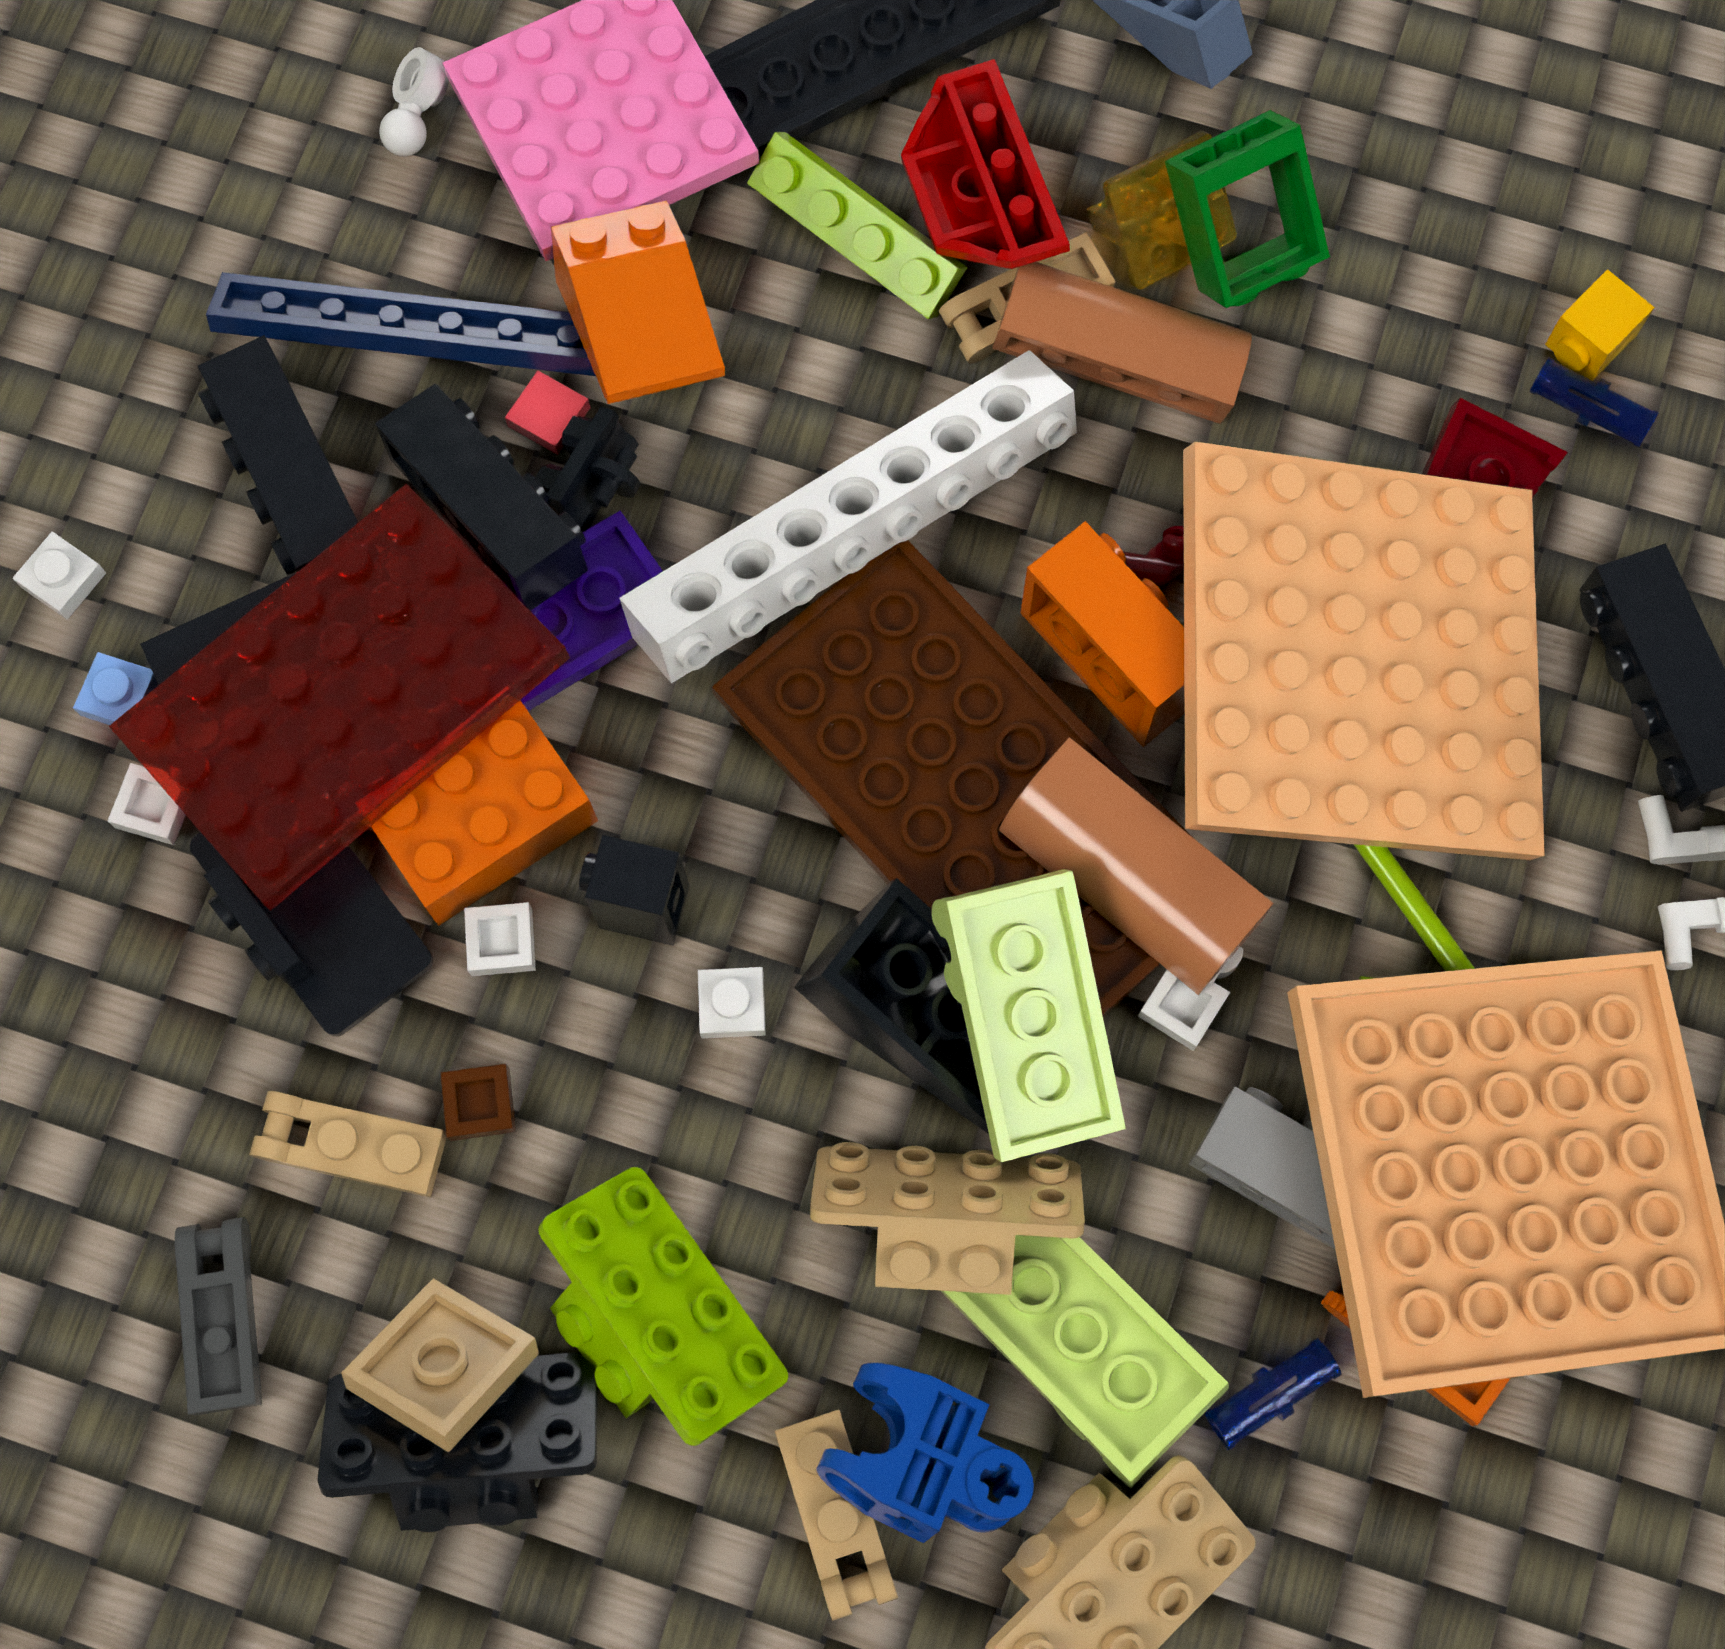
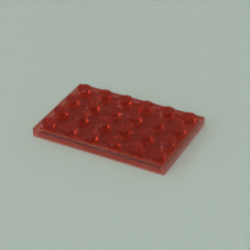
M405 484L109 725V727L261 902L271 911L570 659L566 647L435 512Z

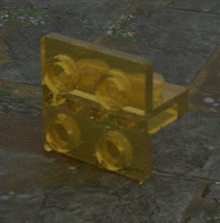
M1199 131L1107 179L1103 183L1105 199L1087 208L1092 229L1120 246L1130 283L1139 290L1191 264L1165 161L1211 139L1212 136L1204 131ZM1225 187L1207 195L1220 248L1234 241L1237 237Z

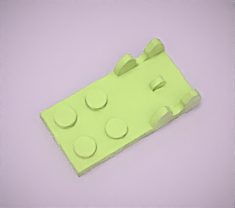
M1061 869L1011 883L935 900L932 905V921L939 935L947 940L951 952V961L946 962L944 977L951 994L962 1004L994 1158L1000 1162H1005L1126 1129L1073 871Z
M1015 1235L1011 1295L941 1291L1053 1405L1067 1426L1082 1440H1087L1102 1456L1103 1461L1111 1471L1130 1488L1229 1389V1383L1080 1237L1058 1238Z

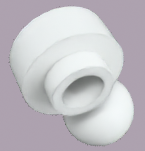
M421 47L411 50L400 63L392 87L393 97L399 103L398 109L387 113L380 124L379 133L383 145L391 153L398 156L413 155L423 147L427 131L425 123L420 117L421 113L430 106L438 105L448 88L449 80L443 66L444 60Z

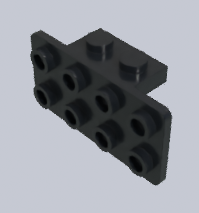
M219 819L192 838L190 851L205 870L206 874L203 876L217 893L208 900L212 909L231 932L240 925L254 943L245 952L256 968L268 981L277 975L296 992L323 1030L330 1036H342L431 969L433 965L431 952L336 828L257 876L251 871Z
M580 1352L537 1356L450 1452L442 1449L346 1389L342 1374H338L331 1378L327 1387L317 1478L320 1491L329 1498L389 1493L401 1531L415 1529L421 1532H436L447 1526L479 1523L502 1526L510 1524L515 1520L538 1518V1491L534 1479L584 1475L594 1470L597 1465L598 1386L595 1381L596 1367L585 1359Z

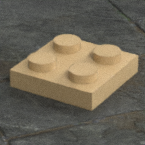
M433 1278L341 1374L346 1389L442 1449L450 1452L538 1356L539 1352L535 1337Z

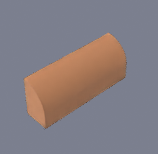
M1033 262L1017 268L992 349L1016 357L1030 350L1049 368L1220 424L1234 407L1250 352L1252 334L1039 262Z
M1070 737L1023 790L1005 816L999 829L1000 832L1047 871L1053 872L1061 869L1073 871L1078 896L1198 996L1263 921L1273 905L1272 901Z

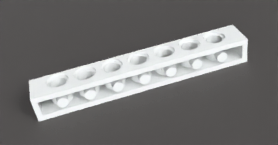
M1028 350L620 597L619 599L632 638L671 684L689 672L704 667L718 654L744 638L754 636L765 625L796 606L809 602L817 593L846 575L859 571L869 561L896 544L911 539L922 528L948 512L961 508L969 499L998 481L1011 477L1019 468L1048 450L1061 446L1068 438L1077 433L1074 390Z

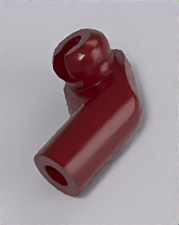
M1171 526L1164 530L1162 541L1145 555L1123 551L1126 557L1125 564L1141 581L1146 578L1158 587L1167 585L1184 571L1183 526Z

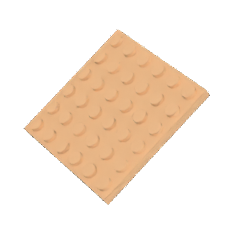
M1193 442L1183 450L1185 829L1521 860H1533L1545 856L1532 490L1202 442Z
M1662 950L1301 985L1287 992L1363 1398L1725 1349V1223Z

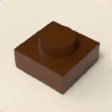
M506 1063L440 1072L446 1137L450 1141L516 1132L510 1068Z

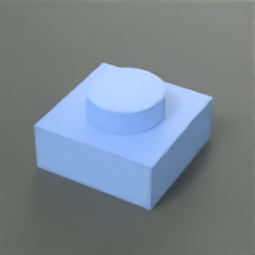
M97 652L73 709L80 716L138 734L159 685L151 669Z

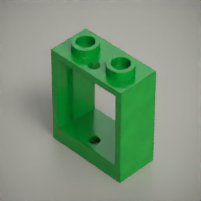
M1269 110L1165 161L1198 291L1223 307L1228 308L1230 306L1247 304L1258 296V292L1281 281L1302 277L1309 271L1311 266L1330 257L1300 124ZM1269 165L1284 234L1223 263L1207 195Z

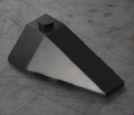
M895 878L830 940L794 988L842 1031L989 1134L962 1004L953 997L944 977L946 962L951 961L948 942L939 935L933 924L932 909L898 878Z

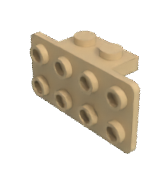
M842 1142L833 1146L822 1147L817 1151L810 1218L812 1221L820 1224L878 1227L875 1287L1011 1295L1015 1235L1078 1238L1084 1234L1085 1216L1081 1167L1075 1161L1066 1160L1062 1156L1050 1153L1037 1154L1031 1158L1020 1157L1000 1162L994 1158L993 1152L989 1150H972L965 1154L937 1153L922 1146H907L899 1150L868 1149L866 1146L854 1142Z
M1177 1455L1172 1457L1131 1499L1102 1474L1098 1473L1087 1485L1077 1489L1069 1497L1066 1506L1038 1534L1028 1538L1020 1546L1016 1556L1002 1569L1005 1575L1029 1601L988 1641L985 1649H1158L1253 1552L1255 1538L1197 1467L1184 1456Z

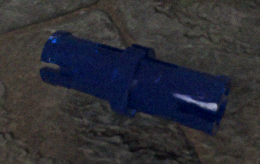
M1550 357L1546 360L1530 389L1531 393L1538 394L1579 415L1576 421L1587 427L1592 422L1633 442L1637 447H1640L1659 412L1652 411L1609 389L1612 384L1611 382L1600 378L1597 383L1564 367ZM1572 389L1590 398L1591 400L1618 412L1620 415L1617 416L1599 407L1598 405L1571 393L1568 390Z
M1316 1338L1310 1342V1345L1270 1371L1262 1367L1252 1374V1383L1213 1410L1209 1409L1204 1414L1219 1440L1230 1450L1235 1447L1236 1443L1274 1418L1278 1417L1284 1421L1295 1412L1293 1406L1331 1379L1339 1377L1342 1373L1333 1355ZM1294 1376L1297 1378L1295 1383L1253 1411H1249V1407Z

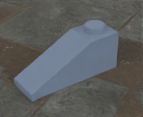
M1092 0L1172 72L1210 89L1227 78L1233 70L1253 55L1239 0Z

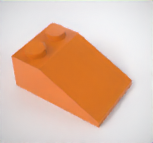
M667 200L551 226L556 283L607 404L725 376V366L689 250Z

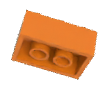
M1085 521L1027 567L1020 613L1142 747H1145L1185 714L1184 626L1168 610V601L1158 586L1146 578L1141 581L1125 564L1126 557L1116 541L1106 533L1098 535Z
M520 699L357 804V807L438 926L598 821L589 798Z

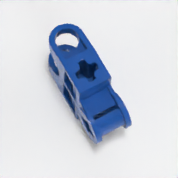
M866 1363L861 1365L853 1386L859 1394L874 1403L872 1410L876 1411L885 1420L890 1433L889 1448L887 1452L880 1454L862 1451L860 1456L839 1449H825L816 1470L826 1485L865 1515L922 1543H925L940 1531L945 1516L972 1531L986 1533L1001 1528L1011 1518L1025 1510L1031 1501L1034 1490L1033 1477L1028 1465L1016 1453L977 1436L990 1404L931 1375L884 1363ZM985 1479H989L994 1483L992 1494L999 1499L995 1503L987 1498L989 1487L983 1483Z

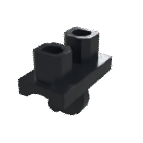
M602 406L594 418L572 416L562 433V444L571 455L565 466L560 467L551 463L542 465L535 477L547 493L550 500L549 505L556 509L559 514L563 511L570 514L582 532L589 528L601 506L608 507L615 494L633 498L641 486L639 479L629 471L637 459V455L634 452L639 443L620 425L618 421L619 415L616 411Z

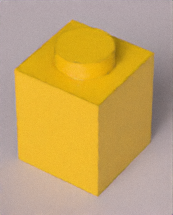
M1607 269L1559 318L1545 345L1554 352L1556 359L1565 368L1579 372L1588 381L1592 382L1638 335L1655 307Z

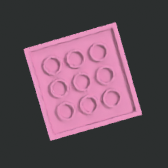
M581 0L443 62L449 82L545 261L553 259L551 226L666 200L670 205L759 164L758 149L673 0Z

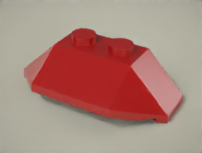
M995 59L938 76L931 90V98L919 115L901 153L902 164L936 254L1014 269L1069 252L1070 243Z

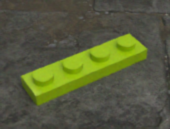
M786 132L774 133L759 160V164H757L747 182L748 185L927 319L938 317L940 308L947 302L967 269L964 264L953 257L936 254L933 243L929 238Z

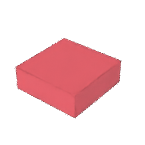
M537 371L505 416V420L509 428L558 455L564 447L562 444V433L572 416L585 417L591 407L588 398L544 373Z

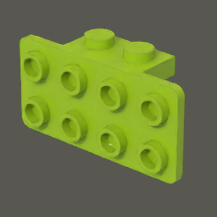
M631 1167L547 1215L540 1223L538 1228L540 1237L572 1281L550 1307V1310L556 1317L559 1332L568 1344L576 1347L581 1355L596 1367L595 1381L599 1390L607 1400L618 1406L625 1418L630 1417L654 1399L681 1439L688 1445L697 1446L778 1391L787 1382L788 1372L783 1363L649 1176L641 1168Z

